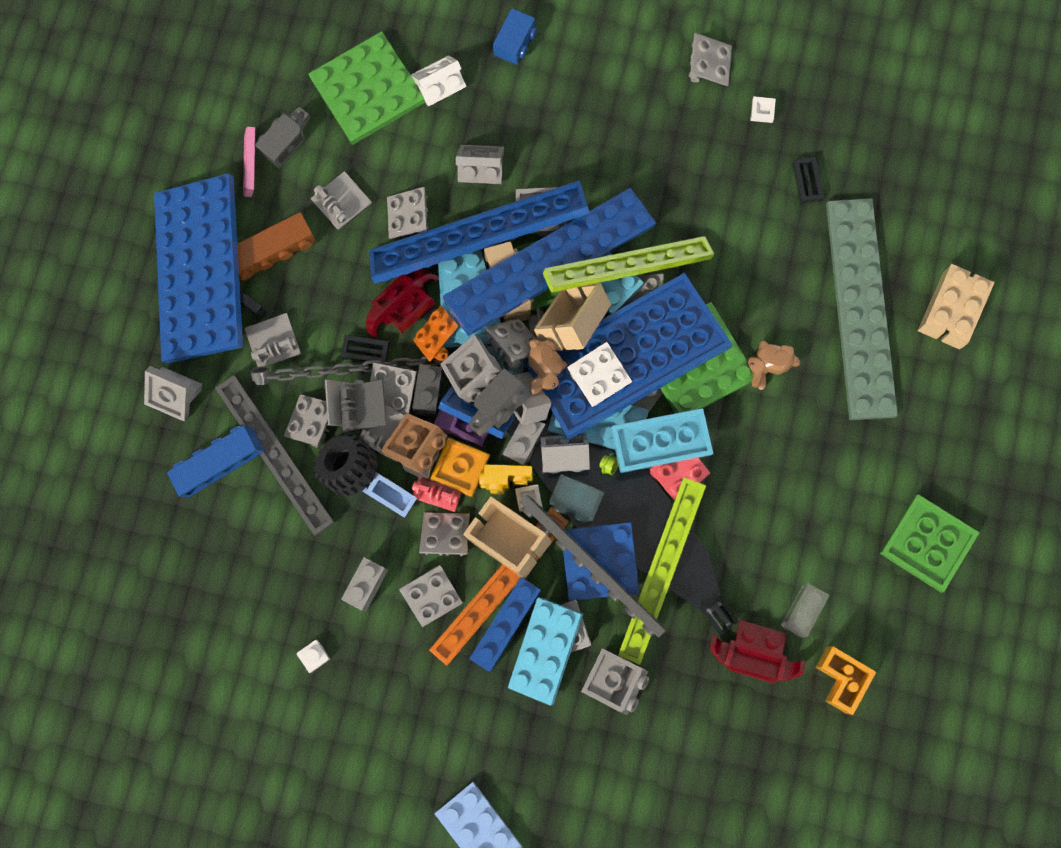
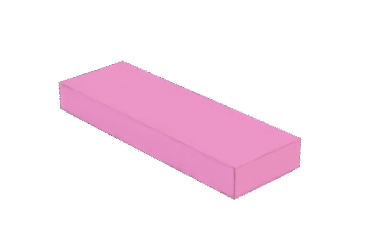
M247 127L244 135V197H252L254 191L255 127Z

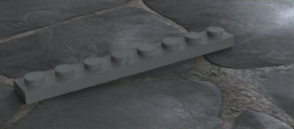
M233 375L217 386L215 389L238 423L254 429L265 450L260 456L314 536L319 535L335 523L237 377Z
M526 495L520 501L523 505L521 510L530 518L534 516L540 522L538 525L540 529L547 535L552 533L557 538L555 543L565 552L568 549L574 555L572 559L581 568L586 566L592 572L589 576L598 585L603 583L609 589L607 594L614 601L618 602L620 600L625 604L626 608L624 610L633 619L638 617L644 623L642 628L650 636L655 634L659 638L665 632L666 628L532 497Z

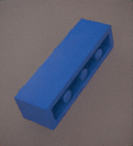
M243 425L237 426L226 437H219L211 442L212 445L208 448L195 451L190 459L174 464V468L168 471L167 474L178 496L189 498L264 453L265 450L254 429Z
M520 577L471 655L470 660L489 672L493 670L541 593L539 588Z

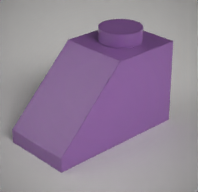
M439 410L434 425H437L443 432L481 447L488 433L485 432L479 436L468 425L469 423L443 410Z

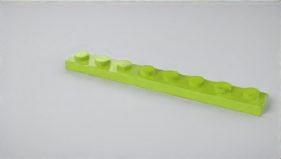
M704 236L544 269L543 276L552 293L710 260L714 252Z
M683 477L638 600L656 619L658 618L706 487L704 484ZM636 617L630 621L618 656L640 665L651 636L642 628L644 623Z

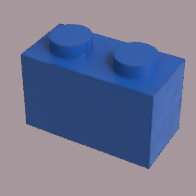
M511 9L493 43L494 55L517 65L520 59L526 56L529 41H533L536 36L535 18Z

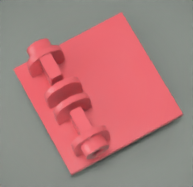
M699 458L654 466L649 469L653 478L659 481L674 501L683 477L700 483L710 474Z
M418 477L417 482L415 481L412 490H414L412 495L417 498L416 500L455 512L461 493L420 477Z

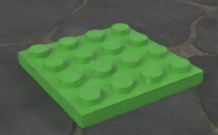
M382 31L308 73L352 145L426 103L418 86Z
M712 302L706 304V306L731 341L732 348L660 388L675 414L702 409L752 383L753 374L747 366V360Z

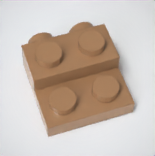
M406 413L381 449V452L401 462L405 467L422 474L424 469L431 467L433 463L432 457L436 451L445 446L447 435L437 425Z

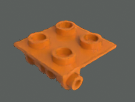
M440 305L431 314L424 327L417 332L413 341L429 361L433 357L439 361H444L448 358L449 352L443 345L459 325Z

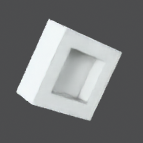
M753 97L750 121L772 123L774 120L775 99Z
M538 485L515 489L519 512H523L521 510L523 505L520 501L526 495L532 497L542 507Z
M318 640L313 641L296 653L309 673H312L330 660V657Z

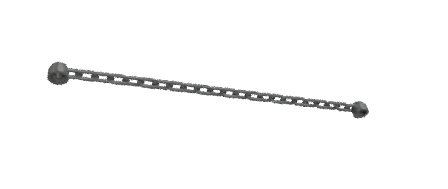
M487 350L488 353H493L492 356H494L496 360L498 358H502L499 355L500 352L497 353L495 350ZM423 356L421 359L412 360L409 358H396L391 362L373 360L358 365L340 363L334 367L325 368L319 365L309 366L303 370L285 368L278 369L276 372H269L268 367L261 366L253 368L251 376L256 385H264L269 382V379L284 381L300 376L317 378L333 373L336 375H349L355 371L372 373V369H368L369 366L367 364L373 363L397 367V362L406 361L405 364L407 366H400L398 368L409 369L411 366H419V364L439 366L443 361L435 359V363L426 364L427 361L425 359L427 358ZM349 366V367L347 368L348 371H346V372H339V371H340V368H339V367ZM319 369L318 372L320 374L309 375L311 373L310 370ZM280 372H290L289 375L291 377H281L282 373Z

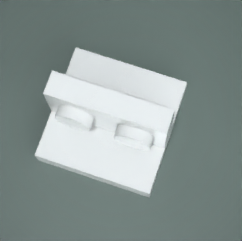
M446 56L411 74L427 106L466 87L459 71L461 69L459 62L450 56Z

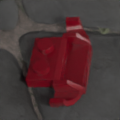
M419 269L407 275L399 276L371 302L372 307L366 317L368 333L375 338L377 336V327L383 322L387 326L391 323L403 334L435 304L433 299L425 293L426 289L423 284L430 279L437 281L439 277L427 269Z
M740 620L737 626L735 641L731 640L730 643L719 640L716 635H712L711 652L729 671L773 684L797 678L805 671V661H787V656L783 655L786 633Z

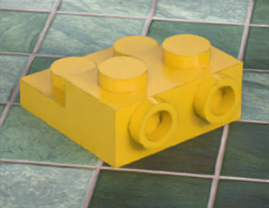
M485 465L484 471H480L479 484L481 488L490 490L491 494H504V491H509L510 482H514L516 486H528V482L533 483L532 466Z

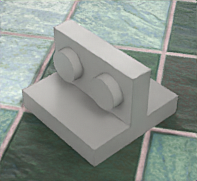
M460 145L456 155L458 182L502 184L504 147Z
M149 366L145 370L144 404L185 421L189 417L190 403L202 391V384L164 367L159 370Z

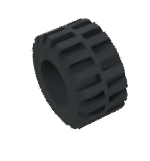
M348 432L346 434L339 433L337 437H331V440L329 442L326 441L324 447L320 448L319 455L315 458L316 465L314 466V471L316 472V478L330 490L344 497H349L350 494L354 496L359 490L362 492L365 486L371 483V478L375 476V469L378 467V462H376L378 457L375 454V450L355 434L353 435Z

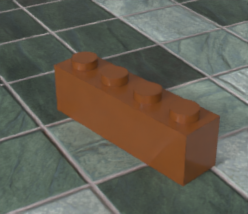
M301 212L237 244L239 281L248 280L254 273L260 270H267L274 263L280 260H287L295 252L307 250L313 243L317 242Z

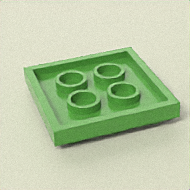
M917 494L909 504L880 554L942 593L946 590L979 532Z

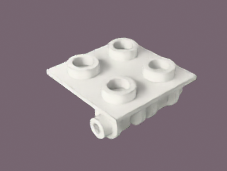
M607 342L567 367L572 378L577 382L592 407L632 382Z

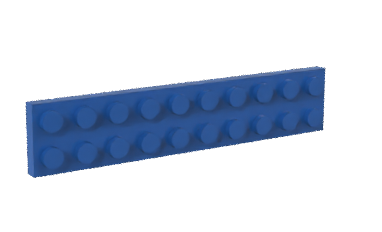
M580 180L369 250L371 278L374 284L385 282L392 278L407 275L413 271L428 268L434 264L449 261L455 257L470 254L486 247H492L498 243L513 240L519 236L534 233L589 214Z
M629 188L589 211V214L573 220L443 295V300L465 333L470 336L548 290V284L543 276L545 268L604 257L653 228L656 222L633 190Z

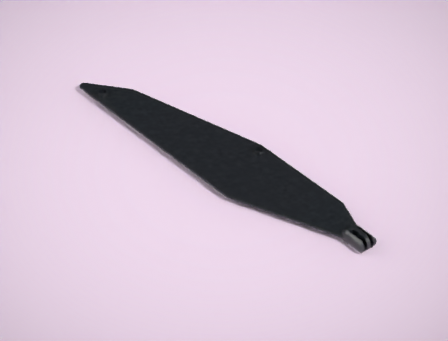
M431 307L422 316L428 322L431 314L437 309ZM490 343L484 344L487 350H495ZM460 346L447 347L446 349L452 354ZM504 358L496 360L502 370L505 369L512 375L529 372L525 365L529 361L527 358L520 360L521 365L517 369L509 367ZM549 409L547 419L539 421L545 424V432L542 437L560 436L548 433L553 413L551 409ZM515 417L507 430L511 438L520 423L517 417ZM540 439L529 463L576 528L631 522L637 569L648 575L673 503L647 468L620 473L618 466L613 475L603 474L602 468H600L603 456H609L610 453H614V456L617 457L616 450L589 443V470L581 472L560 471L555 474L543 472ZM690 528L668 589L702 611L721 636L724 634V630L714 618L712 612L726 630L731 629L732 625L719 607L722 608L734 625L739 623V621L721 597L708 550Z

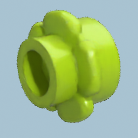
M610 453L609 456L604 455L600 462L603 474L613 475L619 466L618 459L614 456V453Z

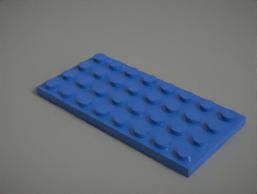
M224 174L154 193L161 362L171 363L242 348L243 335L234 177L230 174Z
M683 273L602 319L584 349L556 351L561 359L567 363V367L557 376L559 384L556 388L552 390L542 389V391L549 397L551 401L550 409L569 440L732 348V343L686 274ZM607 342L632 382L592 407L577 382L572 378L567 367ZM529 361L526 362L525 365L533 378L538 377L536 372L529 366Z

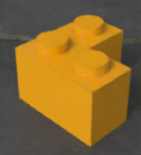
M833 646L826 647L816 665L817 669L836 679L825 701L844 713L853 715L876 672Z

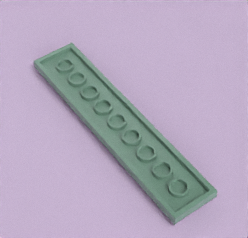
M873 199L828 201L826 209L849 420L895 418L898 415Z

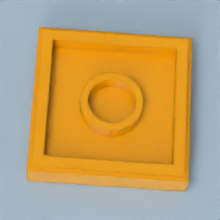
M448 437L430 480L473 498L479 484L480 471H484V466L487 465L491 455Z

